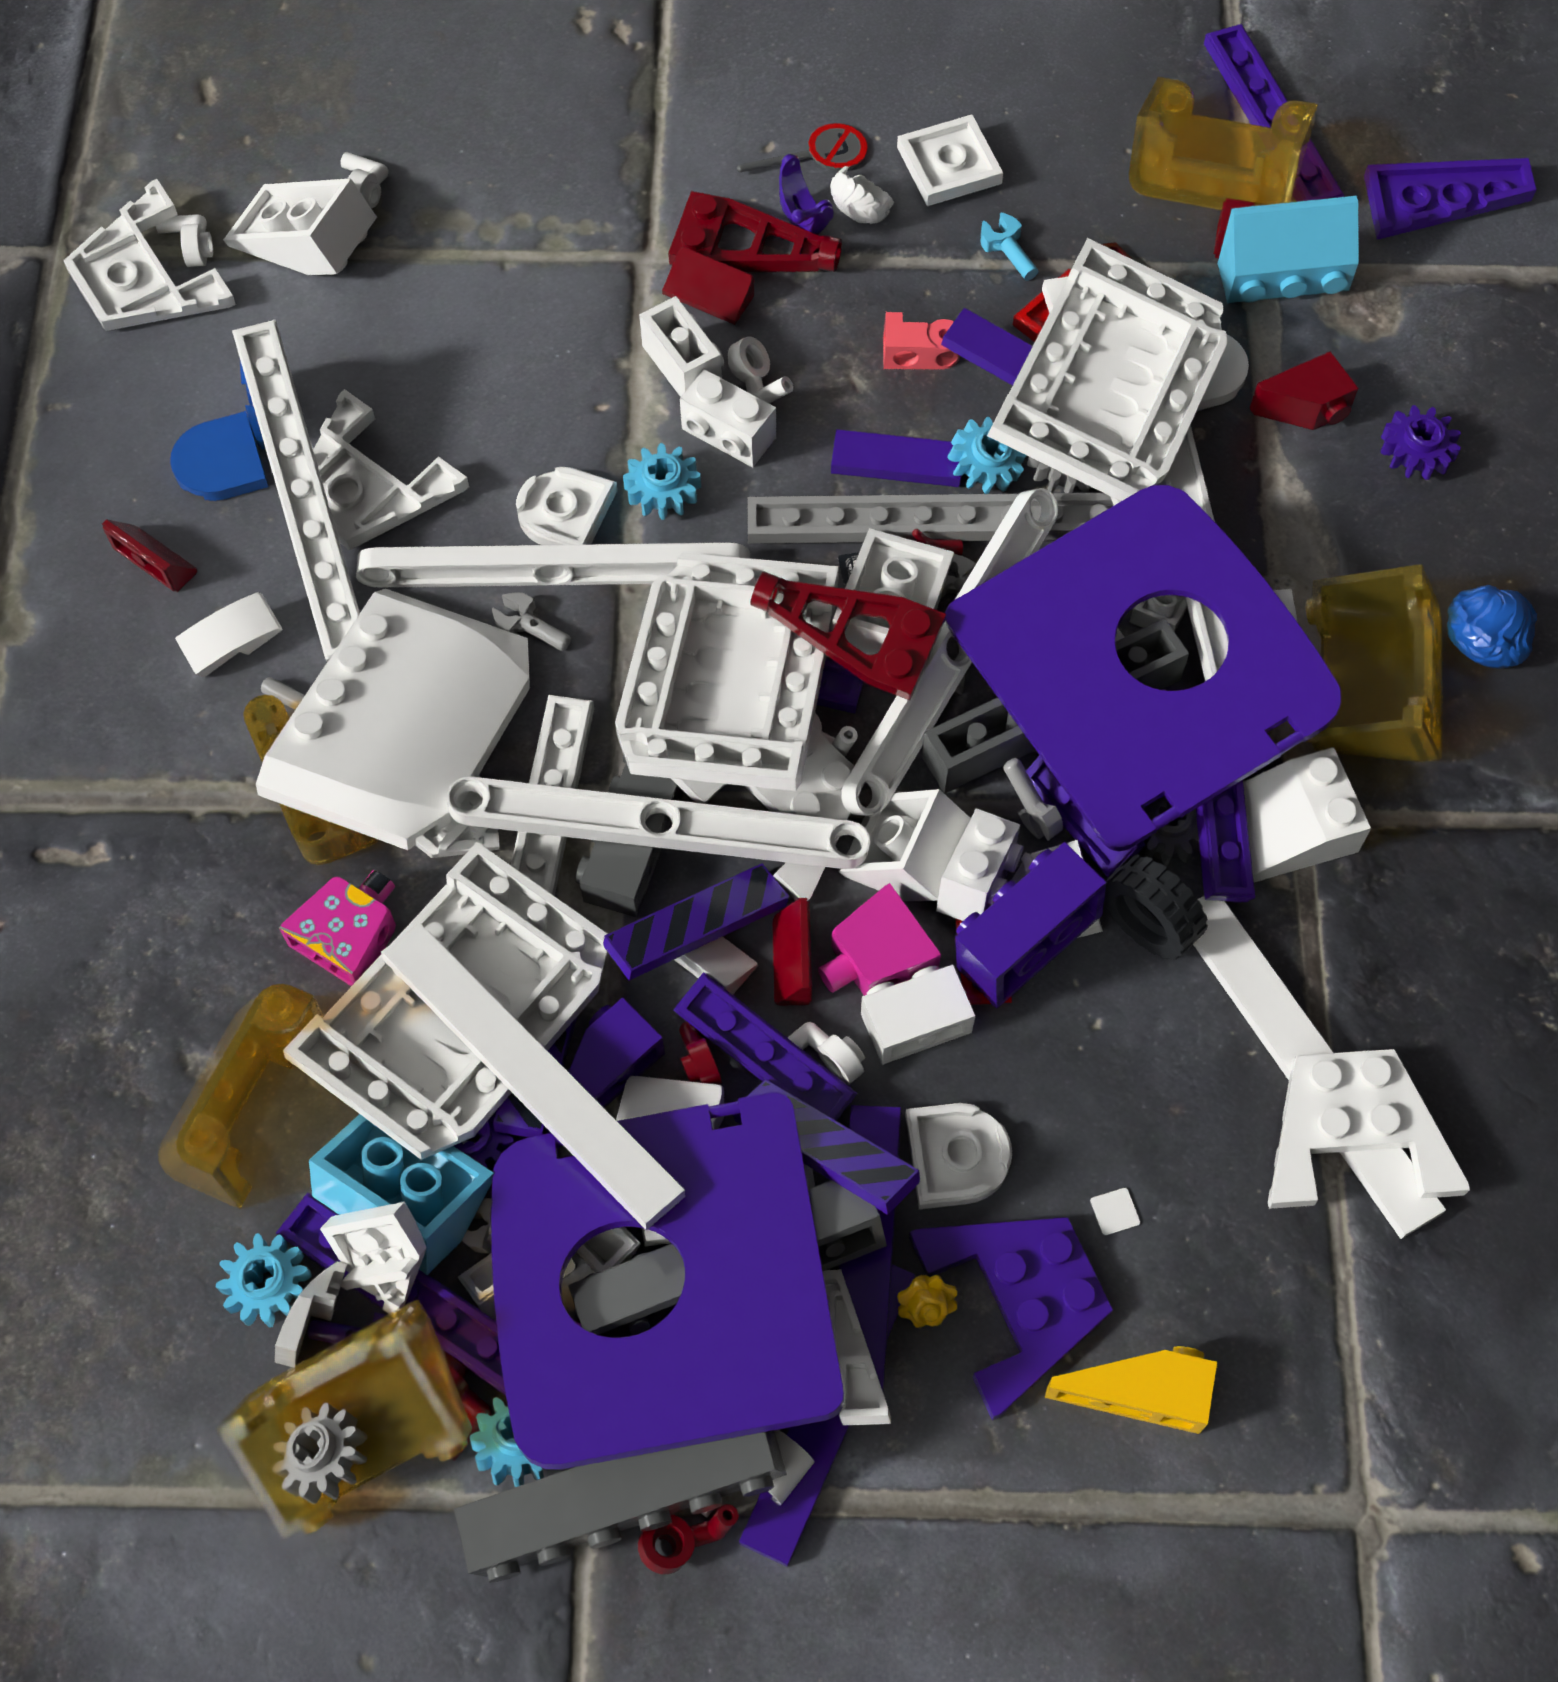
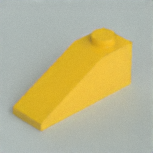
M1176 1346L1173 1347V1351L1162 1350L1054 1376L1046 1388L1045 1398L1200 1434L1208 1425L1217 1362L1204 1359V1353L1200 1350Z

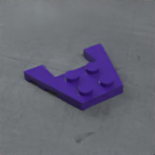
M1068 1217L916 1229L909 1233L911 1244L925 1274L929 1277L972 1259L977 1260L1020 1352L973 1374L972 1378L992 1421L1003 1415L1017 1399L1030 1390L1044 1374L1071 1352L1113 1311Z

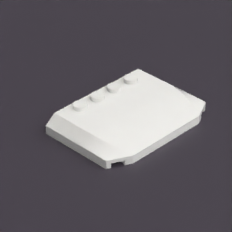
M1087 238L988 433V437L1119 501H1123L1139 490L1152 485H1158L1164 480L1170 470L1226 348L1227 335L1226 331L1221 328L1220 316L1223 313V304Z
M683 552L677 558V566L667 576L661 574L651 585L615 721L617 736L630 774L797 791L802 780L826 654L770 616L768 612L751 606L750 601L755 585L763 571L788 581L838 588V566ZM778 593L775 602L781 603L784 595ZM812 601L808 603L803 618L806 622L822 631L831 632L836 606Z
M388 589L374 592L266 753L256 782L258 795L405 850L411 849L416 845V838L428 830L434 828L439 831L451 823L453 818L449 813L447 803L449 787L462 777H478L529 691L528 638ZM469 791L461 793L457 797L455 803L458 807L461 806Z
M476 842L446 874L447 884L394 941L420 922L548 1051L598 993L607 950L603 946L604 936L607 933L483 845ZM382 954L323 1018L316 1014L283 1050L284 1056L288 1061L421 1160L474 1137L512 1093L383 960Z

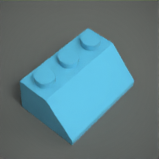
M1357 196L1232 208L1217 263L1227 303L1255 302L1263 299L1295 298L1301 295L1335 294L1340 291H1349L1359 264Z
M361 1114L309 1159L312 1197L339 1215L405 1201L426 1245V1251L419 1268L426 1275L462 1241L492 1184V1175L494 1174L454 1146L421 1160Z

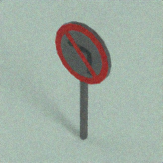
M833 123L818 127L810 136L808 142L809 150L793 153V155H796L799 161L812 158L815 163L826 169L840 171L844 166L849 167L848 170L864 161L868 147L866 139L860 131L849 125ZM786 155L740 164L737 166V171L742 173L782 164L783 157Z

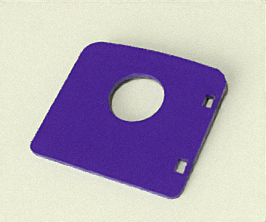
M1152 485L1139 490L957 598L948 605L945 611L946 625L1102 843L1114 851H1125L1155 834L1163 826L1178 817H1183L1278 759L1281 754L1322 732L1335 720L1341 705V691L1338 682L1312 642L1270 585L1223 530L1186 492L1169 485ZM1177 595L1194 599L1211 609L1222 622L1228 640V652L1219 670L1204 683L1179 691L1155 689L1136 680L1120 662L1115 646L1117 629L1123 618L1135 606L1154 597ZM1288 721L1296 732L1275 744L1267 733ZM1165 796L1172 808L1150 820L1143 808Z
M770 1092L738 1098V1101L713 1106L705 1104L617 1121L685 1190V1197L649 1228V1230L669 1240L683 1259L685 1280L681 1296L673 1310L659 1324L643 1333L630 1337H603L579 1326L569 1316L564 1307L562 1281L571 1258L588 1240L602 1232L615 1228H643L641 1224L574 1156L558 1159L557 1147L564 1145L552 1133L517 1141L501 1153L494 1165V1174L492 1175L491 1238L494 1304L503 1380L514 1440L520 1452L530 1463L544 1469H567L826 1421L834 1418L841 1412L844 1406L845 1395L795 1112L791 1100L786 1095ZM741 1114L742 1125L713 1130L712 1118Z

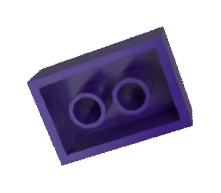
M1065 841L1053 852L1050 849L1041 852L1030 864V872L1017 883L1011 880L1003 885L994 895L992 900L994 903L981 915L978 912L970 914L956 930L958 934L955 937L957 969L996 1009L1085 932L1103 914L1106 881Z

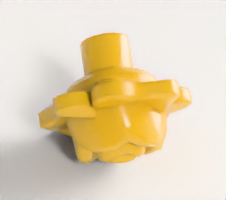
M927 1275L917 1276L907 1289L899 1292L897 1295L898 1302L901 1304L898 1307V1315L911 1320L916 1328H921L925 1325L938 1326L943 1322L946 1315L956 1311L957 1302L954 1299L957 1296V1288L945 1284L938 1275L931 1277Z

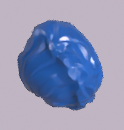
M1485 585L1470 590H1463L1453 598L1447 611L1449 616L1447 622L1448 637L1466 657L1483 666L1496 669L1517 666L1529 657L1533 651L1532 641L1535 636L1537 613L1530 601L1520 592L1499 590L1494 586Z

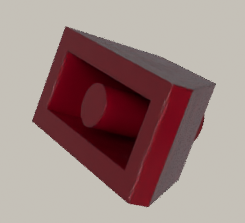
M1331 351L1257 383L1250 410L1256 416L1315 430L1328 423L1334 425L1343 421L1352 410L1351 407L1359 388Z

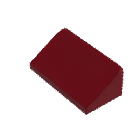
M681 247L666 279L662 294L670 298L676 296L684 304L735 325L754 297V277L751 274L694 250Z
M108 519L102 523V528L115 551L173 592H178L196 575L198 571L196 567L139 527Z
M799 898L777 913L773 918L774 1002L779 1006L809 1005V1002H812L810 901H807V898Z

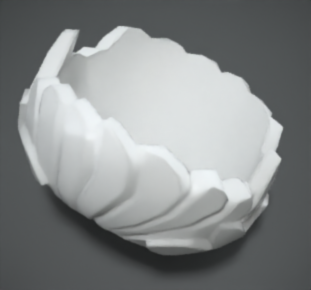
M844 166L831 181V195L836 206L845 215L858 223L873 224L881 222L889 214V209L894 204L893 199L887 192L867 180L865 176L857 175L852 178L846 175L849 167Z

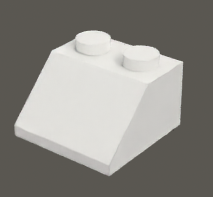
M940 789L894 793L881 813L875 816H865L861 823L870 835V846L866 860L854 869H840L839 873L848 879L876 890H880L890 883L904 901L938 900L942 875L971 818ZM854 838L847 855H854L861 850V844L856 838Z

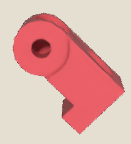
M886 312L883 332L884 369H948L956 365L960 356L941 345L943 336L954 321L940 319L931 324L925 322H903V312Z

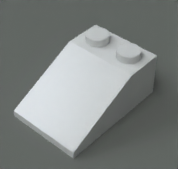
M351 178L264 184L223 240L231 248L306 275H334L345 268L348 262L347 259L356 246L366 238L367 231L377 216Z
M869 528L845 589L904 597L937 610L954 552ZM837 607L832 620L831 632L842 612L839 607ZM860 615L850 620L845 636L849 643L863 653L873 655L880 651L890 626L883 618Z
M1334 747L1291 759L1243 782L1254 882L1358 853L1371 830Z

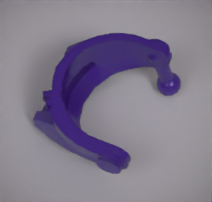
M788 154L781 161L779 176V196L782 210L791 224L818 235L833 219L832 204L827 199L816 204L803 178L799 159L796 155Z

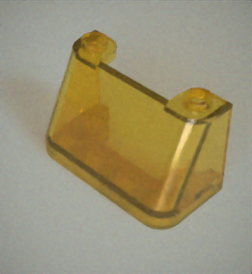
M1158 77L1137 115L1129 169V182L1137 193L1147 197L1218 210L1222 209L1223 201H1226V198L1254 202L1256 206L1290 203L1314 126L1318 104L1303 101L1283 103L1276 110L1271 128L1194 115V94L1192 89L1182 81Z
M1419 564L1313 580L1312 598L1306 600V616L1308 623L1316 625L1321 636V657L1339 684L1341 705L1335 720L1325 730L1305 742L1311 743L1317 752L1334 747L1337 754L1412 762L1441 760L1442 619L1437 597L1423 565Z
M271 985L258 993L235 1013L160 1144L158 1161L167 1175L182 1184L238 1209L242 1207L252 1186L241 1177L238 1171V1163L243 1155L238 1149L230 1146L229 1131L269 1060L291 1069L294 1064L285 1058L283 1050L316 1014L322 1018L324 1017L312 994L291 985Z
M415 1300L263 1383L236 1406L217 1430L284 1539L303 1529L305 1534H309L321 1528L332 1519L333 1514L330 1509L341 1496L421 1453L427 1459L437 1456L440 1461H445L452 1458L468 1445L466 1439L472 1430V1426L431 1319L421 1302ZM324 1403H329L339 1411L344 1409L358 1419L356 1427L366 1433L368 1438L363 1444L357 1446L356 1450L367 1457V1462L352 1465L350 1472L354 1473L357 1482L353 1485L341 1480L338 1483V1499L333 1500L321 1492L319 1501L316 1504H312L302 1497H295L281 1488L284 1478L274 1473L272 1468L276 1463L284 1460V1456L275 1451L273 1446L281 1441L288 1442L290 1434L286 1433L284 1424L291 1422L297 1426L303 1423L301 1412L304 1407L319 1415L321 1406Z

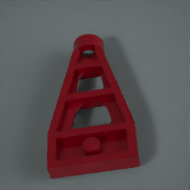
M691 191L668 252L669 264L673 265L681 247H686L744 272L819 271V269L836 272L841 256L842 239L826 235H816L730 198ZM727 224H737L751 230L755 234L751 247L746 250L720 249L718 244L724 227ZM773 235L793 242L794 246L791 254L762 253L767 236Z
M765 571L761 573L750 601L751 606L768 612L770 616L865 683L909 701L913 696L946 619L945 613L904 597L788 581ZM778 593H781L784 595V598L782 602L778 604L775 601L778 596ZM818 601L837 606L841 609L842 612L832 632H824L804 620L803 614L808 603ZM865 615L883 618L888 622L890 628L878 653L873 655L865 654L848 642L845 631L852 618Z

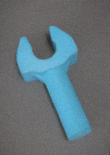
M1000 213L999 228L1003 233H997L992 230L986 221H982L980 242L985 252L1002 250L1024 280H1032L1038 274V269L1016 241L1021 235V223L1013 216Z

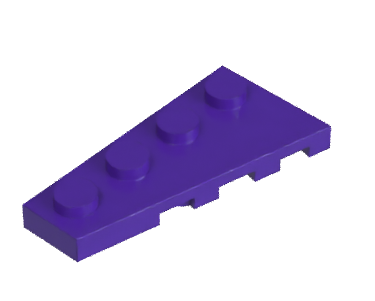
M1529 158L1367 165L1364 174L1377 240L1532 201L1536 192Z

